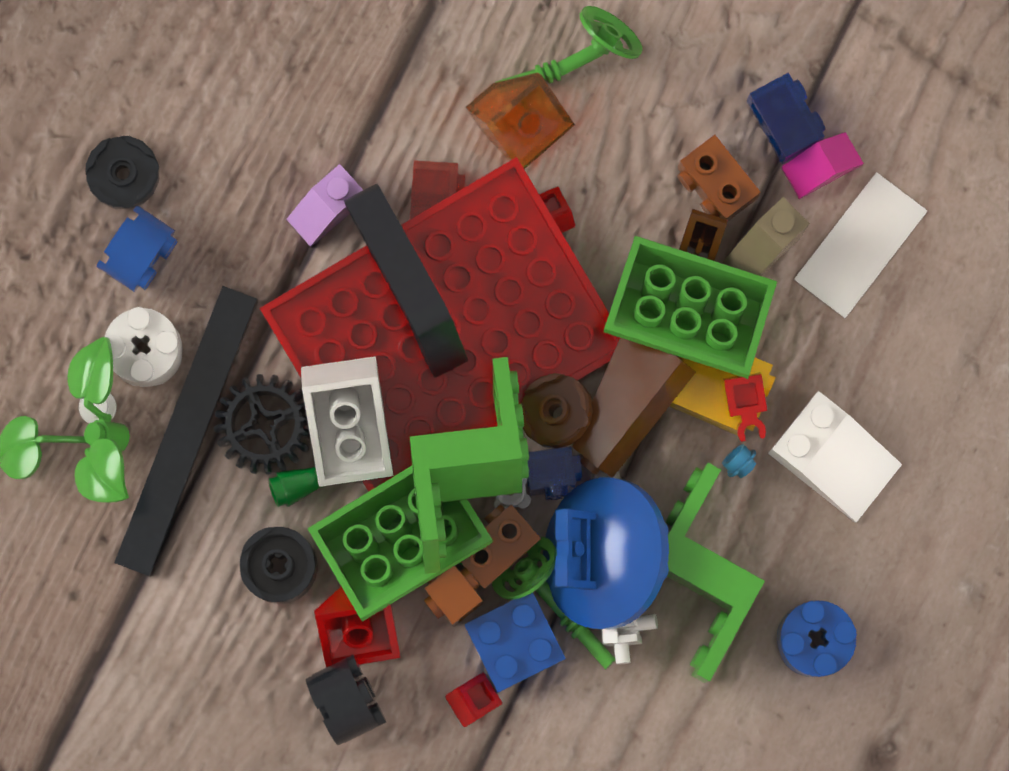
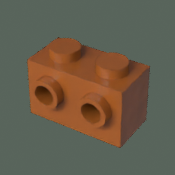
M715 134L679 162L678 170L680 173L677 176L680 182L689 192L693 190L697 192L703 200L700 205L705 213L729 221L756 201L761 193ZM700 166H706L709 170H704ZM723 195H729L732 199H727Z
M500 504L484 518L488 523L485 528L493 540V543L483 548L488 553V560L485 563H480L476 560L475 554L461 562L484 589L541 539L539 534L512 504L506 509ZM513 524L516 527L517 534L514 538H507L504 535L503 528L505 525Z
M453 566L428 582L429 585L424 588L429 595L424 599L426 605L437 619L444 615L453 627L483 604V600L475 591L479 587V583L466 567L459 571L456 566Z

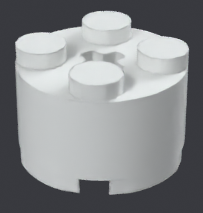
M142 307L128 310L116 317L105 333V337L109 338L111 343L113 371L121 379L133 386L150 387L163 384L175 375L181 365L183 347L180 334L163 314L155 310ZM140 342H148L151 350L147 355L143 352L138 354L139 350L136 346Z

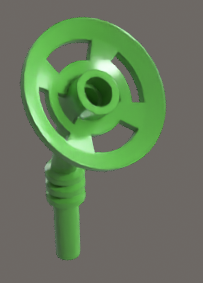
M586 6L580 12V20L588 34L593 38L591 40L592 45L559 62L551 60L550 65L544 62L543 67L538 64L535 65L534 70L495 81L499 95H503L538 83L544 86L546 81L551 84L553 79L561 81V76L610 52L621 57L636 59L643 51L641 42L635 33L616 16L601 8ZM620 38L624 39L629 49L623 48Z
M541 537L526 552L528 557L521 559L515 565L514 570H511L510 567L492 582V587L500 597L508 600L519 599L536 591L561 619L560 625L567 626L566 632H572L571 637L573 639L578 638L606 670L616 661L615 657L588 627L579 625L569 619L553 600L549 584L546 580L555 567L557 549L548 538ZM541 550H545L549 553V561L543 554L540 553ZM538 561L542 562V566L540 568L537 565ZM516 580H521L523 583L517 585ZM505 582H509V585L515 591L510 592L506 590Z

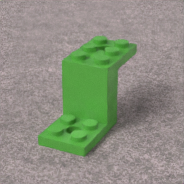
M508 357L492 359L493 397L497 427L410 436L412 472L425 574L440 572V558L447 557L441 502L522 493V479L529 478V451L527 438H524L523 435L524 417L522 404H519L518 375L517 371L509 370Z
M707 463L702 470L698 467L695 468L683 488L684 491L689 493L685 502L683 503L678 500L665 523L671 526L668 530L669 571L667 577L727 610L726 613L723 611L717 613L708 629V633L712 634L713 637L708 646L704 644L699 646L689 664L695 668L691 676L703 683L711 681L765 582L763 579L685 537L721 469L710 463Z

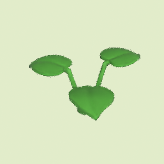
M101 337L82 348L73 357L67 375L68 386L72 396L84 399V407L96 415L99 420H95L87 425L84 436H38V423L34 418L20 416L13 419L6 425L0 435V467L9 477L26 479L36 472L42 457L40 443L89 444L90 447L85 449L86 457L81 459L75 468V483L78 491L85 498L102 503L119 502L129 498L125 486L124 460L122 451L126 449L129 443V430L124 424L111 422V414L103 413L94 406V404H102L106 401L113 384V355L110 339Z

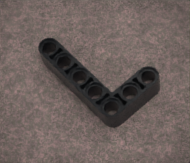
M375 184L345 199L344 203L406 316L421 353L434 378L468 362L467 355L445 303L379 185Z

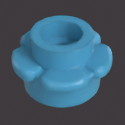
M744 444L733 449L722 462V465L728 470L727 475L729 477L738 475L739 478H743L749 474L756 466V462L753 460L756 456V451H750Z

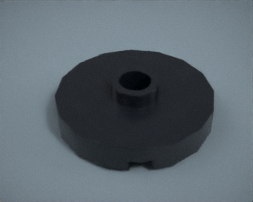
M131 136L108 138L101 141L91 151L86 162V180L91 193L102 204L114 209H132L137 205L144 204L154 194L159 183V164L154 152L143 141ZM122 168L130 170V174L126 179L117 178V173Z

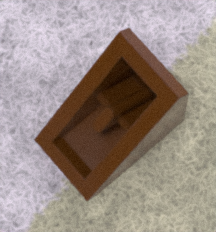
M692 209L679 250L715 261L728 220Z

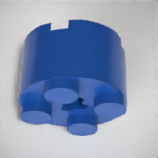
M138 205L133 209L138 215L137 218L133 221L127 217L105 249L104 253L109 256L106 264L99 260L96 266L133 292L138 287L143 290L149 287L157 274L153 266L160 256L166 260L178 243L177 239L173 237L175 233L173 228Z
M809 601L791 609L783 617L777 629V646L783 662L795 673L806 677L828 676L841 670L852 658L856 647L857 631L848 614L839 606L827 601ZM821 631L823 633L821 639L824 641V645L812 648L810 646L812 639L808 637V633Z

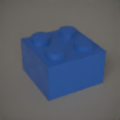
M533 592L525 597L514 599L464 624L497 693L566 659Z

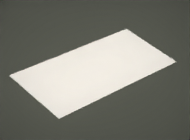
M876 172L794 280L846 318L920 222L927 210Z

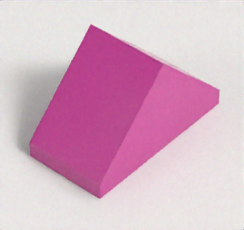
M844 132L818 141L783 165L781 169L798 199H801L855 170L864 163L847 133Z

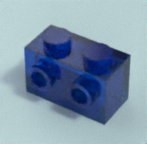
M789 72L751 92L746 101L782 164L792 160L818 141L823 140L825 137L823 131L826 130L820 115L816 111L811 113L804 101L807 99V94L803 85L798 79L793 81Z
M571 447L529 452V478H527L529 496L545 494L546 501L564 499L566 495H569V491L575 488L576 482L581 481L580 456H572Z

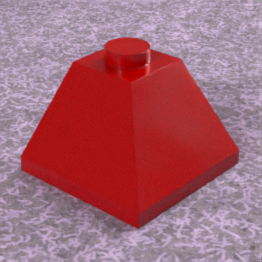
M340 587L314 610L326 667L351 655L355 656L359 665L401 658L392 604L362 622L343 588Z

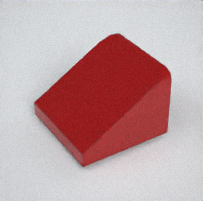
M558 186L539 194L562 233L575 228L576 224L572 210Z
M484 672L445 696L463 727H467L503 704Z

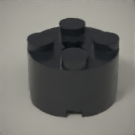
M268 527L256 532L247 540L240 556V575L243 583L251 593L269 603L286 604L300 599L310 590L318 572L316 554L310 543L300 533L285 527ZM274 557L280 560L287 558L288 561L284 564L286 571L283 574L277 571L271 574L270 570L274 566L271 560Z
M354 655L346 657L305 679L316 708L320 710L324 718L323 722L336 745L346 743L387 723L378 703L371 704L374 701L373 698L376 697L367 677L359 679V676L363 675Z

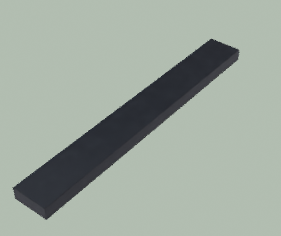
M222 286L118 551L115 564L151 577L258 303L257 298Z

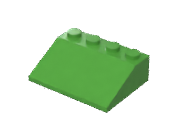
M635 236L603 332L748 379L777 281Z
M412 466L307 528L362 622L493 543L492 538L467 499L441 502L447 557L440 558V572L425 574Z

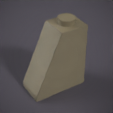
M782 197L754 224L722 264L762 276L800 240L810 223Z

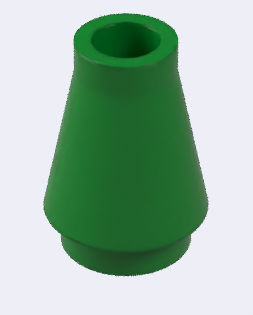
M315 466L275 472V477L268 479L269 488L277 507L283 505L290 507L317 489L325 487H319Z

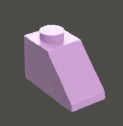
M339 164L310 189L286 220L306 243L312 247L350 214L344 200L363 191V189Z

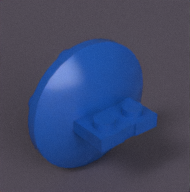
M611 477L595 478L574 488L556 508L549 522L545 537L555 545L557 556L555 557V567L546 581L549 584L553 600L558 608L575 623L593 629L609 630L620 628L639 618L657 597L669 571V531L657 504L645 490L624 479ZM543 550V555H544V556L547 558V560L549 561V560H550L549 553H548L547 551Z

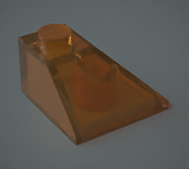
M539 73L493 83L465 107L482 132L507 160L510 161L517 157L524 169L575 125L543 76Z

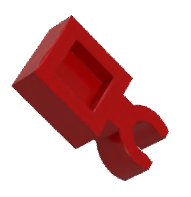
M761 372L750 374L748 379L740 376L723 378L729 416H741V420L737 425V435L740 441H746L744 431L749 425L758 427L760 438H765V425L757 417L758 412L768 411Z

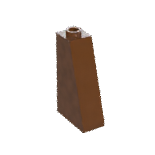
M620 338L593 398V414L590 426L584 435L574 442L572 446L583 456L579 462L596 476L602 471L613 478L696 371L675 355Z

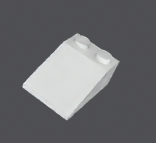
M376 356L301 367L302 392L319 487L393 476Z
M819 391L811 398L768 453L855 523L902 465L850 415Z

